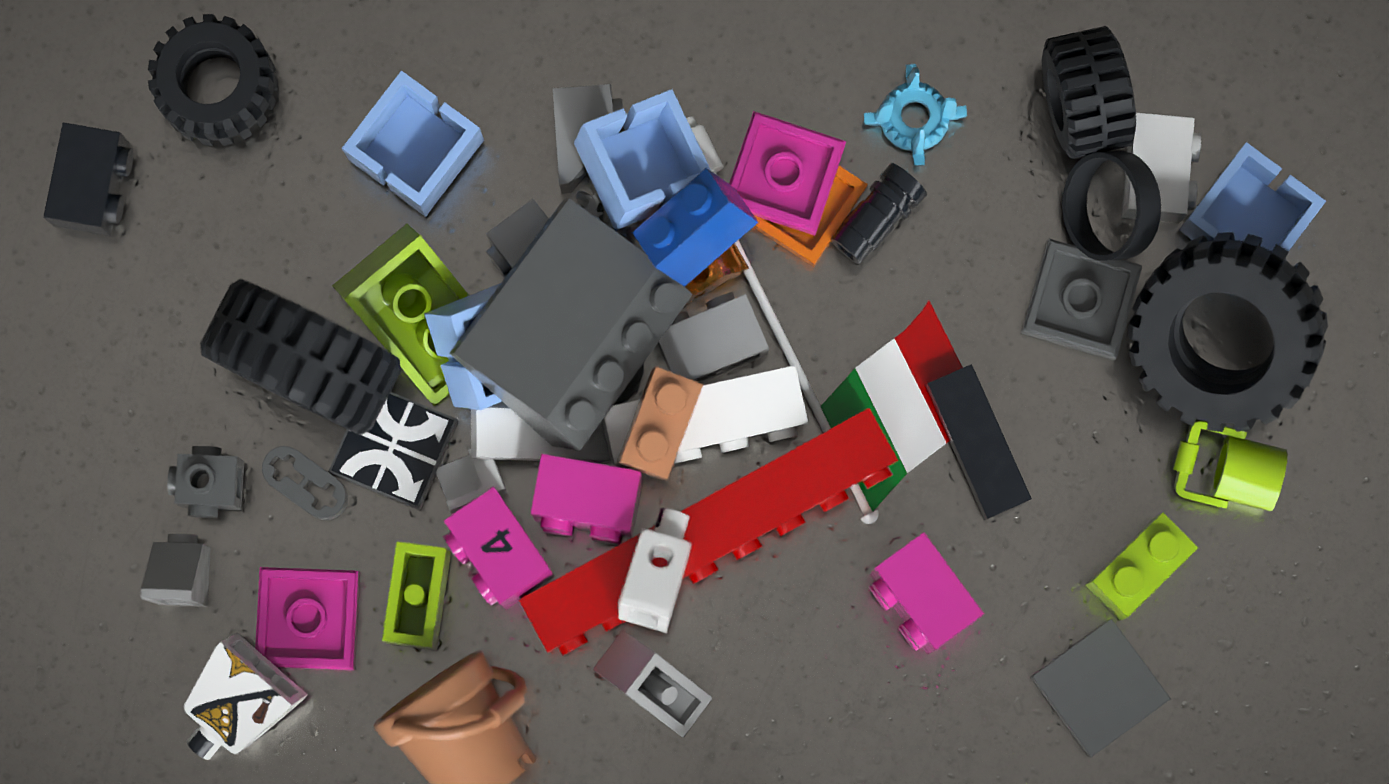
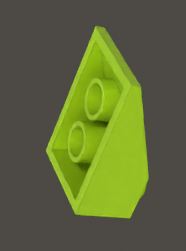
M407 223L334 283L332 287L385 350L400 359L401 369L428 401L435 406L449 395L441 365L449 362L448 357L437 356L424 314L470 295L422 236Z

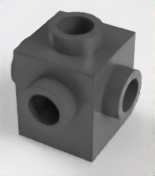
M192 446V454H177V466H170L167 482L168 494L175 496V504L182 508H188V516L217 518L218 509L241 510L244 461L238 456H221L222 448ZM209 476L208 484L201 488L202 479Z

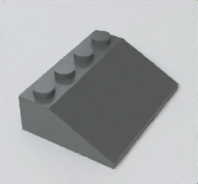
M564 198L449 354L551 446L580 451L693 294L683 285L655 268L646 253L570 198Z

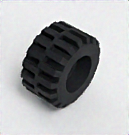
M203 14V22L199 23L195 21L193 16L184 19L185 28L179 32L172 26L165 32L169 37L167 43L163 44L158 41L153 49L157 55L156 61L149 60L148 71L152 75V80H148L149 91L155 98L153 101L158 110L175 130L178 129L184 137L191 141L194 138L199 139L203 145L213 146L214 140H220L223 146L234 144L232 137L239 134L243 140L253 135L249 128L255 123L262 127L267 121L264 112L266 109L273 110L276 103L273 91H278V80L274 75L276 69L260 39H257L253 31L245 24L240 27L234 18L224 16L222 21H218L214 14ZM219 57L233 60L238 64L240 68L238 84L234 91L224 100L212 104H202L191 100L188 96L187 85L189 77L200 63Z
M1107 26L1046 39L1042 54L1045 93L1057 138L1068 156L1074 159L1092 153L1131 146L1136 131L1135 100L1124 53L1112 31Z

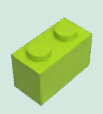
M1162 512L1154 517L1085 586L1119 621L1128 618L1198 547Z
M396 542L382 636L383 642L393 645L437 650L451 552L447 548Z

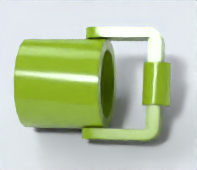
M1196 420L1193 426L1190 425L1186 441H1180L1173 470L1178 471L1174 483L1175 492L1182 498L1221 508H1227L1228 502L1231 501L1272 511L1283 485L1287 466V449L1247 440L1246 431L1237 432L1235 428L1225 426L1223 432L1212 431L1228 436H1226L1219 453L1212 483V496L1185 489L1188 476L1193 473L1200 446L1197 445L1200 431L1201 429L1207 430L1208 422Z

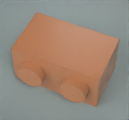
M657 366L653 368L616 463L641 471L657 479L667 480L703 384Z

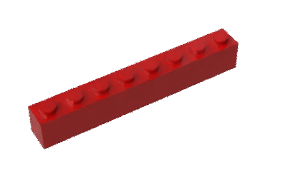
M870 408L680 511L689 516L683 540L691 543L690 555L683 579L689 576L691 582L695 584L719 571L715 561L733 553L735 559L739 560L761 548L762 544L759 537L776 528L781 537L806 523L802 516L806 511L820 505L823 513L850 499L845 491L848 488L863 481L868 489L892 476L893 473L889 466L896 463L898 459ZM655 525L647 530L654 531ZM641 533L519 599L547 653L558 648L561 655L564 656L588 642L584 634L587 631L602 624L607 632L626 622L618 619L619 602ZM657 557L652 559L651 564L657 568L668 567L669 562L664 558Z

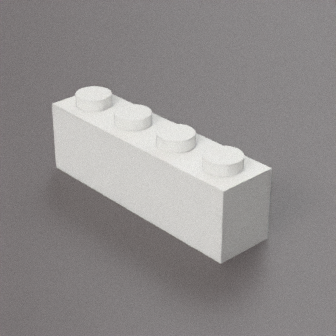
M796 365L704 385L674 464L702 458L700 448L720 444L721 453L750 447L748 437L767 433L769 442L798 436L796 426L808 424ZM640 400L613 405L602 420L611 466L613 467L621 466V464L616 462ZM624 466L625 469L634 470V469H631V468H629V467Z

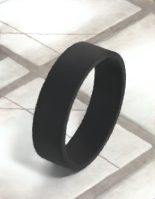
M1126 151L1097 152L1083 157L1072 168L1065 183L1062 200L1065 226L1075 246L1092 259L1099 261L1129 259L1141 254L1153 241L1161 218L1160 191L1151 169L1141 158ZM1108 159L1117 163L1125 171L1131 181L1136 198V219L1133 231L1125 245L1116 252L1109 250L1098 240L1091 227L1087 211V195L1091 179L1096 170Z

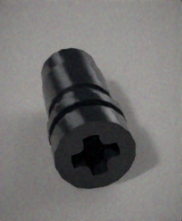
M890 163L880 174L882 181L876 180L869 187L871 193L856 206L842 222L840 229L831 238V242L836 248L858 265L862 263L871 251H874L894 229V225L900 218L907 219L912 213L910 207H917L927 196L924 187L897 164Z

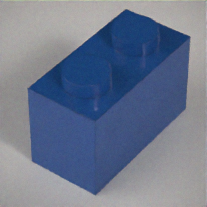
M705 168L632 233L654 267L685 287L753 228L758 221L737 190L711 170Z

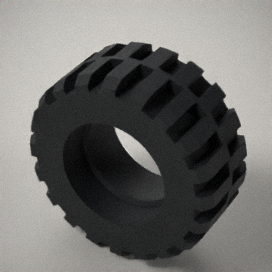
M1233 232L1218 233L1212 241H1208L1205 236L1191 240L1183 250L1177 248L1166 256L1162 264L1155 269L1146 282L1132 308L1135 313L1129 321L1128 338L1134 340V344L1129 350L1132 365H1141L1143 368V372L1138 379L1145 391L1153 388L1157 390L1160 395L1156 403L1167 412L1172 406L1183 412L1180 421L1191 426L1195 424L1197 419L1208 422L1207 430L1223 432L1227 423H1234L1235 430L1240 432L1251 430L1256 420L1260 419L1264 424L1279 418L1283 408L1291 409L1300 400L1305 388L1309 387L1323 356L1326 345L1324 335L1328 328L1327 313L1320 310L1323 296L1318 285L1309 286L1306 280L1310 272L1301 261L1292 266L1285 260L1289 251L1278 244L1275 245L1273 251L1261 247L1262 237L1248 234L1244 241H1237ZM1210 293H1228L1248 300L1264 314L1271 326L1274 336L1271 354L1262 364L1245 370H1228L1210 364L1194 351L1186 338L1183 328V316L1188 305L1195 298Z
M239 279L229 285L200 342L201 356L359 435H363L372 429L401 372L400 359L384 348L291 300L244 279Z

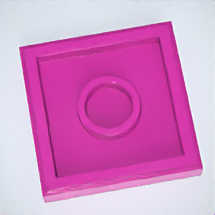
M754 111L729 184L737 190L754 216L815 236L846 141Z
M260 567L255 649L278 668L355 670L360 571Z

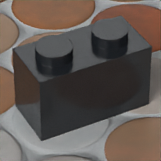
M62 123L43 216L51 225L111 235L113 223L119 224L123 214L124 197L119 195L122 176H129L133 164V148L128 147L129 141L121 132Z

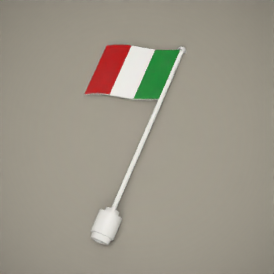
M693 116L687 117L686 119L711 171L716 174L724 166L704 125H698ZM738 240L731 248L789 365H796L800 387L822 432L824 433L870 408L898 459L896 463L889 466L893 473L889 478L868 489L863 481L850 487L864 514V517L860 518L861 521L866 524H872L879 516L878 510H874L905 475L949 442L925 384L963 367L928 300L919 315L902 333L854 368L826 401L820 405Z

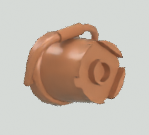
M480 650L469 654L420 686L384 713L374 724V729L391 747L398 746L429 784H509L525 771L518 761L520 757L524 763L533 764L537 760V757L524 740L511 717L524 704V696L527 693L524 678L512 670L490 666L484 653ZM497 679L508 682L514 686V689L509 690L500 697L491 680Z

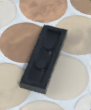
M968 365L925 384L984 520L1031 500L1029 491L973 365Z

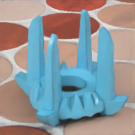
M916 64L906 65V83L897 86L889 92L876 112L863 113L864 124L881 126L885 136L894 145L901 149L912 151L914 166L925 165L924 150L933 147L944 137L950 120L966 117L967 108L966 106H957L955 98L945 99L937 89L929 84L919 82V68ZM911 102L923 104L929 112L928 122L919 128L907 126L901 117V111L905 105Z

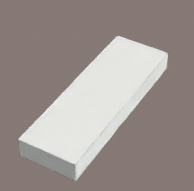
M510 408L471 409V459L540 461L541 454L585 462L611 463L602 421L579 451L551 446Z

